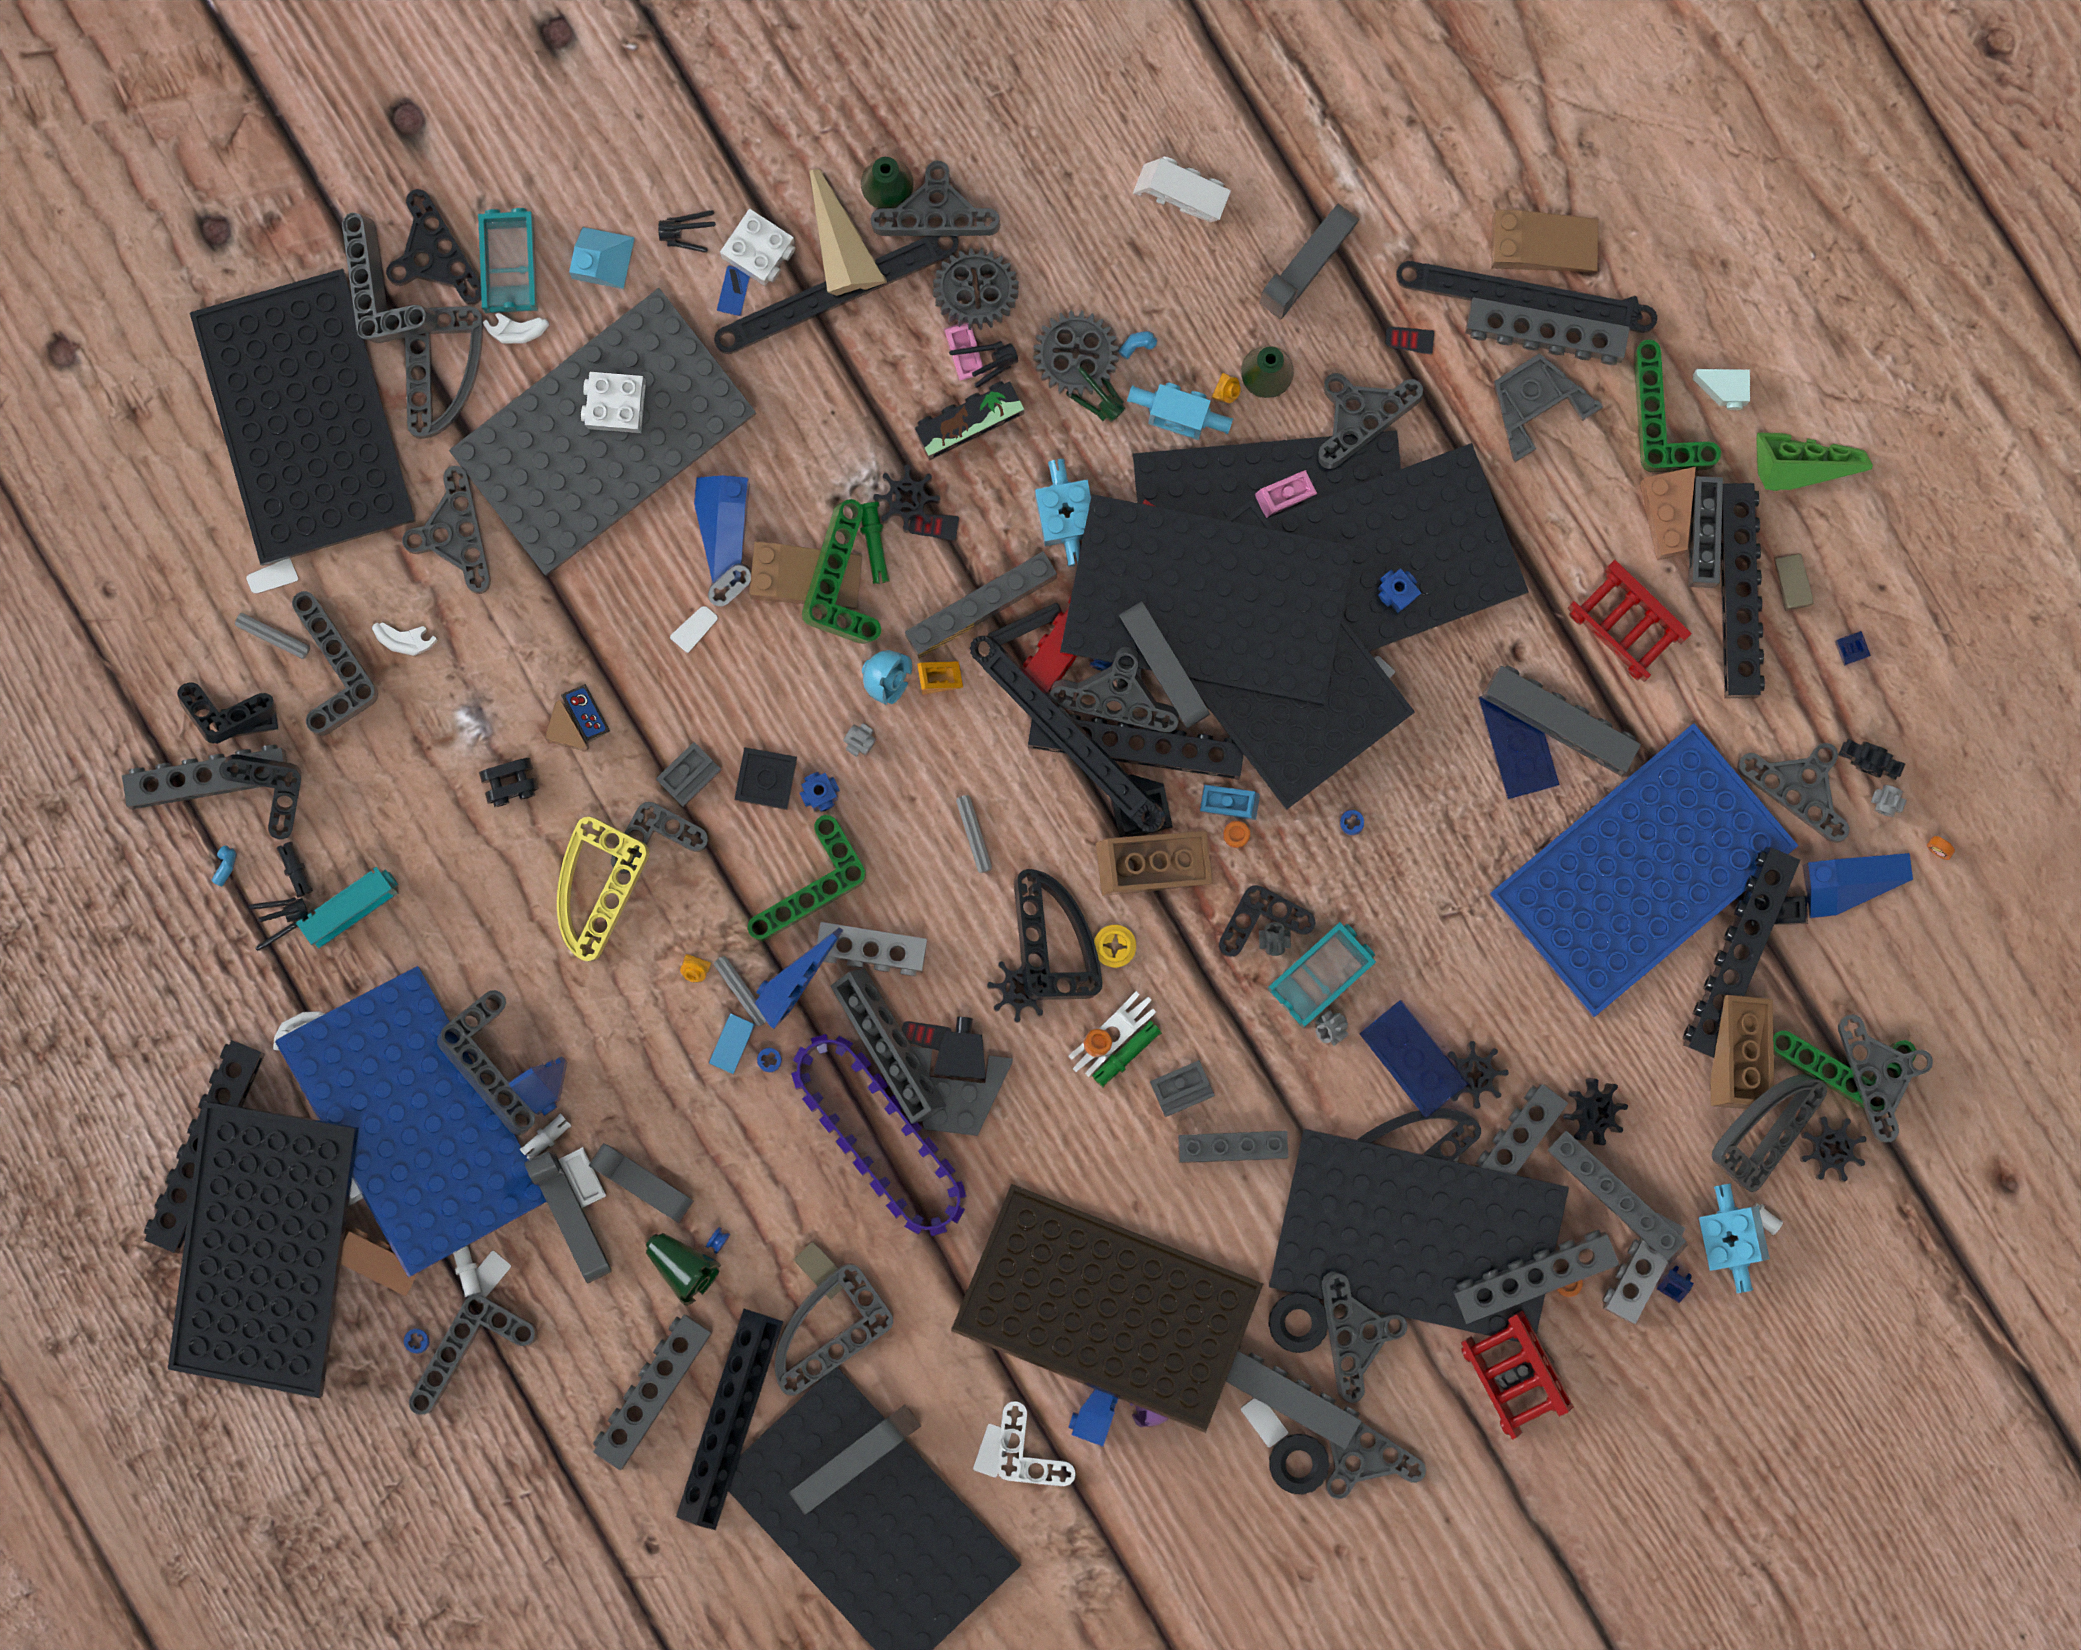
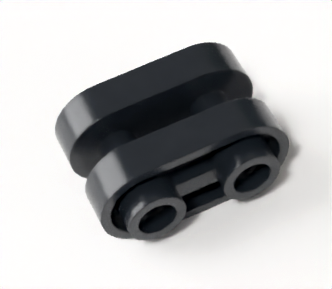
M531 758L515 760L479 772L481 783H490L492 790L485 792L488 804L500 807L509 804V799L519 796L520 800L535 796V791L539 789L537 779H528L526 774L527 771L533 769ZM516 775L518 782L502 786L501 779Z

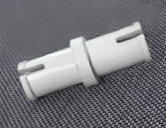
M559 1114L543 1130L541 1128L537 1130L538 1134L519 1150L527 1156L528 1160H531L548 1146L551 1148L554 1145L553 1141L570 1128L571 1125L568 1121L562 1123L565 1118Z
M466 1246L453 1254L457 1265L455 1272L460 1276L465 1297H470L482 1292L475 1272L477 1269L476 1263H473L469 1248Z

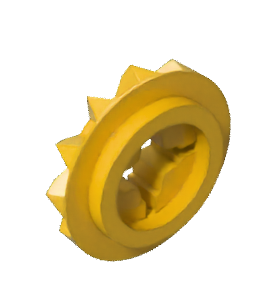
M1121 925L1104 927L1098 932L1094 940L1099 961L1111 968L1125 966L1133 959L1136 952L1134 935L1130 930ZM1117 935L1118 944L1126 946L1127 949H1119L1117 954H1115V958H1113L1112 950L1104 947L1103 944H1111L1114 936Z

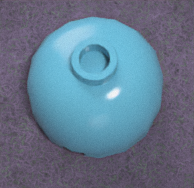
M884 650L868 659L862 667L864 688L870 697L885 705H888L887 702L894 704L907 688L908 682L903 681L906 673H912L910 657L899 652Z

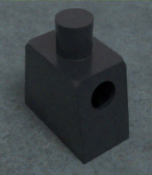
M957 1017L956 1031H944L934 1068V1075L985 1080L983 1039L980 1034H972L973 1018Z

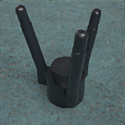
M709 210L667 218V220H659V240L667 241V247H681L704 253L708 252L706 247L677 241V238H682V230L716 226L714 221L681 224V222L714 215V211Z
M1002 341L990 345L949 351V354L952 356L995 350V352L991 353L993 362L972 372V376L976 377L997 367V369L974 384L976 388L1001 372L1010 369L1011 365L1018 363V356L1011 343L1003 345Z
M296 897L288 900L249 905V909L285 906L282 911L259 917V922L282 916L286 917L287 922L293 921L292 924L257 945L255 948L257 951L267 947L297 928L296 922L300 919L305 920L309 918L303 898L296 900Z

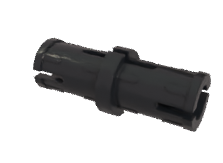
M293 842L285 843L283 847L282 845L278 846L276 849L286 868L284 873L286 876H289L297 898L305 896V893L313 892L304 872L305 865L300 863Z

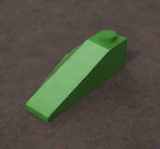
M1757 433L1758 475L1765 489L1772 491L1792 490L1872 470L1873 467L1866 451L1837 444H1832L1830 448L1816 444V440L1807 438L1806 443L1791 440V435L1784 433Z

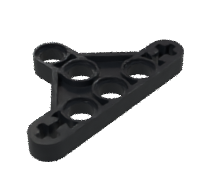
M421 189L412 190L406 197V204L414 217L404 255L391 262L386 269L389 281L395 286H404L418 278L456 288L461 299L467 304L474 305L482 300L481 284L439 212L425 191ZM417 196L420 199L425 198L422 203L427 212L422 214L417 205L412 207L415 203L414 198ZM436 218L439 221V226L435 231L425 229L424 224L427 219ZM448 240L452 243V249L449 253L442 254L438 251V244L441 241ZM425 253L429 256V262L426 266L419 267L415 264V258L418 254ZM459 262L465 265V272L462 275L455 276L451 273V267L454 263ZM399 266L406 269V276L403 279L395 280L392 278V271L395 267ZM466 279L473 289L478 288L475 291L476 296L473 298L470 295H464L467 293V289L463 284V281Z

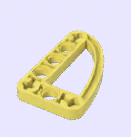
M593 817L580 819L573 831L561 866L557 890V917L561 935L570 951L584 961H595L602 954L649 858V848L645 843ZM593 822L592 828L599 832L603 831L600 836L591 833L586 836L587 830L584 829V825H590ZM611 833L617 834L620 841L619 845L613 849L609 848L606 844V838ZM586 841L614 855L618 860L578 939L571 920L570 897L575 867L583 843ZM639 846V852L642 853L641 858L636 857L632 863L637 865L636 869L632 866L624 865V861L631 862L633 854L630 852L631 848ZM623 869H627L631 874V880L626 885L621 884L617 877L618 873ZM611 893L616 894L619 898V904L614 909L606 905V897ZM599 917L607 921V929L602 933L597 932L594 928V922ZM590 932L593 936L601 937V941L594 940L592 944V949L595 950L594 954L586 956V950L583 949L584 944L589 945L593 937H588Z

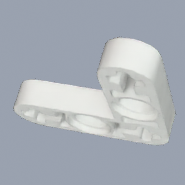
M1013 1401L1008 1403L1004 1407L1002 1414L997 1461L999 1476L1008 1481L1054 1486H1067L1071 1484L1075 1478V1469L1070 1463L1023 1457L1027 1410L1020 1402ZM1013 1406H1018V1410L1023 1412V1416L1017 1418L1016 1426L1022 1425V1431L1014 1428L1005 1430V1423L1011 1425L1012 1419L1011 1416L1007 1415V1410H1012ZM1009 1433H1015L1020 1438L1018 1447L1010 1449L1004 1444V1438ZM1003 1450L1008 1453L1019 1452V1458L1013 1457L1012 1464L1017 1466V1471H1012L1011 1476H1007L1006 1471L1001 1470V1466L1007 1464L1008 1457H1002ZM1033 1463H1039L1044 1468V1474L1039 1479L1030 1477L1028 1473L1029 1466ZM1047 1464H1054L1052 1470L1056 1471L1061 1470V1466H1066L1067 1471L1071 1472V1477H1066L1065 1481L1062 1482L1059 1476L1051 1475L1052 1481H1047Z

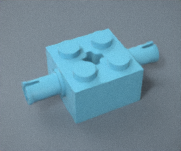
M1172 383L1160 384L1158 391H1155V393L1132 385L1127 402L1150 408L1148 424L1199 440L1202 429H1205V427L1229 434L1233 418L1211 412L1209 408L1211 400L1206 399L1207 396L1197 391H1191V394L1181 391L1180 386Z
M1058 459L1059 470L1056 468L1055 460L1048 462L1053 485L1035 489V498L1044 545L1064 544L1067 565L1071 567L1075 566L1073 555L1076 556L1078 565L1081 550L1080 540L1084 536L1091 495L1088 480L1068 482L1065 459ZM1063 508L1073 511L1070 513V518H1065L1064 514H1060Z
M1731 1183L1714 1186L1719 1211H1717V1214L1699 1217L1709 1269L1712 1271L1729 1267V1270L1733 1272L1736 1294L1753 1291L1748 1266H1750V1263L1770 1259L1759 1206L1738 1209V1207H1735ZM1737 1235L1738 1241H1731L1730 1236Z

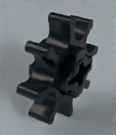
M905 465V477L900 481H893L888 473L883 474V480L891 487L890 491L886 495L874 494L873 499L874 502L883 501L890 506L889 512L881 518L884 524L888 523L891 517L900 516L904 520L903 532L908 533V523L912 517H921L927 525L931 523V518L923 512V508L927 503L939 504L940 496H928L924 492L925 485L932 481L931 474H927L922 481H913L909 476L911 467L910 465ZM900 492L905 496H909L911 494V499L914 506L907 501L902 503V496ZM893 495L896 496V500L894 502H892ZM919 496H921V502H920V503L918 502V497H919Z
M1847 739L1846 742H1843L1838 754L1851 760L1850 764L1856 766L1857 770L1881 778L1882 774L1896 780L1897 777L1901 776L1906 765L1903 762L1892 759L1893 755L1887 753L1888 750L1865 741L1860 745Z
M1003 961L999 962L998 967L1004 971L1005 980L1000 984L987 983L988 989H998L1003 994L1002 1001L994 1005V1011L998 1012L1004 1005L1013 1006L1016 1010L1015 1023L1020 1022V1012L1025 1007L1033 1008L1037 1016L1041 1017L1043 1010L1037 1006L1036 1000L1027 999L1022 993L1017 995L1014 993L1016 986L1013 979L1019 985L1024 984L1023 977L1017 976L1023 975L1022 962L1021 967L1016 971L1007 969ZM1042 972L1036 973V979ZM1038 980L1032 985V987L1035 986L1038 993L1043 989L1038 985ZM1007 983L1010 984L1009 992H1006ZM1015 1001H1023L1024 1003H1016Z
M1471 1041L1468 1043L1470 1053L1467 1058L1460 1059L1453 1051L1447 1054V1057L1456 1063V1070L1450 1075H1440V1080L1452 1079L1457 1083L1458 1090L1450 1098L1452 1102L1457 1101L1460 1094L1469 1093L1474 1100L1473 1108L1478 1109L1481 1106L1479 1095L1482 1092L1488 1091L1496 1099L1501 1097V1093L1493 1088L1492 1081L1494 1077L1507 1076L1509 1072L1507 1069L1496 1071L1491 1067V1059L1498 1053L1496 1048L1492 1049L1487 1057H1479L1475 1052L1476 1043ZM1467 1063V1067L1461 1070L1462 1066ZM1473 1063L1475 1071L1481 1074V1077L1476 1079L1475 1085L1473 1078H1468L1467 1075L1472 1071ZM1485 1080H1487V1083L1485 1084V1086H1484V1087H1481V1084H1482ZM1462 1081H1463L1464 1083H1466V1084L1469 1086V1088H1467V1087L1462 1083Z
M1587 1078L1585 1080L1587 1092L1584 1096L1580 1091H1569L1568 1095L1576 1100L1577 1108L1572 1114H1564L1563 1118L1570 1121H1575L1576 1119L1579 1121V1130L1574 1134L1576 1140L1585 1141L1591 1131L1593 1133V1144L1604 1146L1606 1145L1604 1133L1607 1128L1611 1132H1623V1127L1615 1122V1115L1619 1110H1627L1628 1105L1625 1103H1613L1612 1095L1618 1089L1617 1084L1606 1083L1603 1091L1600 1092L1598 1079Z
M1820 1117L1819 1123L1822 1126L1820 1136L1814 1137L1808 1132L1801 1134L1803 1139L1812 1142L1813 1152L1810 1155L1801 1156L1800 1161L1807 1162L1810 1159H1815L1819 1162L1820 1171L1815 1176L1817 1180H1823L1827 1169L1833 1168L1838 1172L1841 1182L1847 1181L1848 1177L1844 1172L1846 1163L1851 1161L1857 1166L1865 1165L1864 1160L1854 1156L1853 1148L1857 1143L1866 1142L1867 1139L1865 1136H1860L1853 1140L1847 1136L1846 1129L1851 1123L1849 1118L1842 1120L1841 1127L1838 1130H1832L1828 1126L1827 1117ZM1827 1135H1832L1830 1139L1825 1138ZM1836 1143L1835 1148L1843 1154L1836 1153L1830 1155L1831 1150L1825 1144L1832 1145ZM1836 1160H1841L1840 1163L1834 1164Z

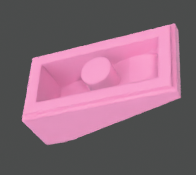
M964 322L961 327H958L957 324L944 328L950 351L977 346L973 330L968 329V323ZM979 352L952 355L959 381L973 377L972 372L983 367Z
M1306 470L1260 489L1255 494V497L1267 518L1315 496L1317 492Z

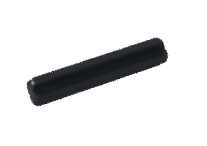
M1053 603L988 633V636L993 637L1000 645H1003L1054 621L1062 610L1058 603Z

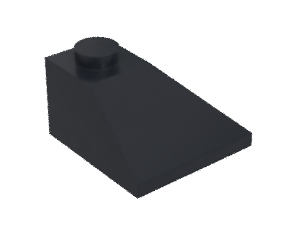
M1133 774L1129 775L1156 802L1165 814L1163 826L1156 831H1143L1110 798L1120 838L1141 836L1173 827L1163 783ZM1148 810L1145 814V821L1148 825L1153 826L1157 821V817L1154 812Z

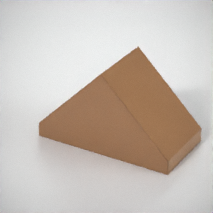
M558 700L555 702L545 739L550 743L576 750H588L589 748L562 701Z

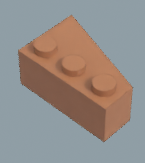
M1696 467L1644 477L1639 483L1657 560L1683 555L1688 549Z
M346 1227L341 1265L406 1296L417 1274L408 1278L394 1251L391 1250L390 1244L380 1239L376 1243L367 1238L369 1236L368 1233L356 1227L353 1230Z

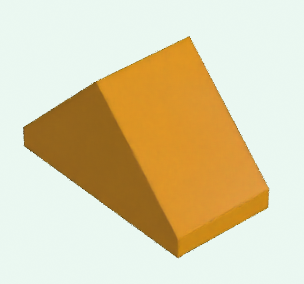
M959 661L921 662L917 664L922 695L963 688Z

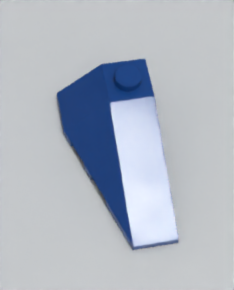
M719 475L696 478L694 506L713 583L730 567L737 563H742L750 486L747 477ZM734 571L735 577L731 581L732 584L741 580V572Z
M1910 853L1816 861L1803 865L1809 918L1836 916L1913 880Z
M837 928L769 982L764 980L756 992L760 996L755 1005L770 1027L774 1029L789 1015L844 931L843 929Z
M559 1057L555 1062L551 1060L545 1065L534 1066L508 1084L536 1115L542 1113L546 1116L557 1108L555 1103L561 1099L567 1061L564 1057Z
M1094 1389L1080 1408L1079 1413L1073 1412L1068 1428L1073 1429L1071 1435L1104 1446L1119 1398Z

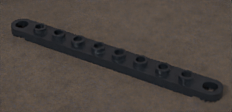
M927 236L875 259V263L881 274L885 276L887 283L866 290L859 288L836 296L828 293L825 281L718 329L714 337L715 345L720 352L732 354L949 258L950 255H954L959 248L958 237ZM943 237H948L953 241V246L950 250H942L938 247V241ZM730 333L735 336V342L732 346L725 347L720 343V339L724 334Z
M1403 262L1396 271L1398 284L1406 289L1472 301L1474 297L1628 326L1630 327L1629 331L1639 333L1651 331L1655 327L1658 318L1656 311L1648 305L1427 263ZM1406 268H1411L1415 270L1417 278L1410 282L1405 281L1402 277V271ZM1641 312L1649 314L1651 323L1647 326L1638 324L1637 314Z
M983 635L973 639L970 647V654H972L973 659L983 667L1128 817L1137 823L1139 828L1147 832L1159 830L1165 822V814L1156 802L993 637ZM982 641L990 645V652L986 656H982L978 650L979 644ZM1148 810L1154 812L1157 817V821L1153 826L1148 825L1145 821V814Z

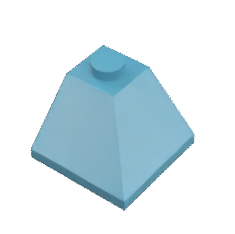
M582 227L572 256L569 270L571 278L624 289L635 238Z

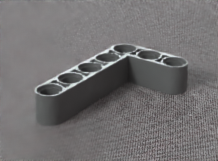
M1338 203L1281 275L1276 273L1262 291L1259 304L1281 320L1351 233L1360 219Z
M358 213L347 214L343 219L342 229L358 335L374 343H384L432 331L437 325V315L431 309L420 305H410L387 311L375 223L371 218ZM361 222V227L357 231V225ZM365 248L364 255L361 257V250ZM368 273V279L364 283V277ZM372 299L371 307L368 309V302ZM423 313V320L419 324V316ZM399 319V326L395 329V323ZM375 325V332L371 334V329Z
M301 591L293 597V609L346 687L310 711L306 717L307 728L318 736H325L373 705L377 701L378 690L319 601L311 593ZM305 599H311L312 607L307 611H301L300 603ZM319 621H326V630L322 633H316L314 631L315 624ZM333 643H341L342 649L337 655H330L329 648ZM355 665L356 673L351 677H345V667ZM364 686L370 687V696L366 699H360L358 697L359 690ZM342 701L348 702V710L344 714H337V704ZM319 716H324L326 718L325 726L321 729H315L313 726L314 720Z
M1141 601L1119 614V617L1186 728L1188 729L1210 716V712L1143 602Z
M490 990L441 1030L437 1037V1044L509 1131L516 1135H523L535 1122L534 1112L508 1084L509 1082L471 1039L497 1018L505 1008L506 998L500 991ZM492 999L496 1001L498 1009L490 1010L486 1006V1000ZM465 1017H475L478 1025L476 1027L469 1026L465 1021ZM451 1032L455 1034L457 1043L451 1044L447 1042L445 1033ZM470 1053L473 1055L475 1063L466 1064L462 1059V1054ZM480 1074H488L492 1078V1084H483L480 1080ZM499 1094H504L509 1098L510 1104L508 1106H503L498 1102L497 1096ZM515 1116H524L527 1120V1126H519L515 1122Z
M547 1151L525 1162L524 1164L530 1178L535 1185L540 1186L586 1283L588 1284L611 1273L612 1270L579 1204L557 1155L554 1152Z
M472 1295L468 1297L409 1399L411 1411L418 1415H425L435 1409L482 1325L519 1346H528L534 1343L538 1335L536 1327L531 1322L485 1296ZM476 1299L481 1300L484 1305V1309L479 1315L473 1314L470 1310L471 1303ZM500 1312L504 1313L507 1317V1324L503 1328H498L494 1324V1317ZM461 1323L467 1324L470 1328V1334L465 1339L460 1338L457 1334V1327ZM522 1326H527L531 1331L529 1340L525 1342L521 1341L517 1336L518 1329ZM447 1347H452L456 1351V1359L451 1363L447 1362L443 1357V1352ZM433 1371H439L443 1376L442 1383L437 1387L433 1386L430 1382L429 1377ZM419 1395H425L429 1399V1406L425 1410H420L416 1405V1399Z
M906 1404L790 1491V1496L806 1515L920 1428L921 1424Z

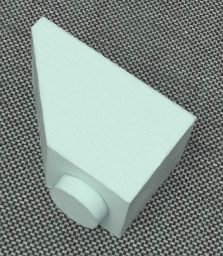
M1696 369L1693 373V380L1719 406H1727V410H1741L1743 406L1750 402V370Z

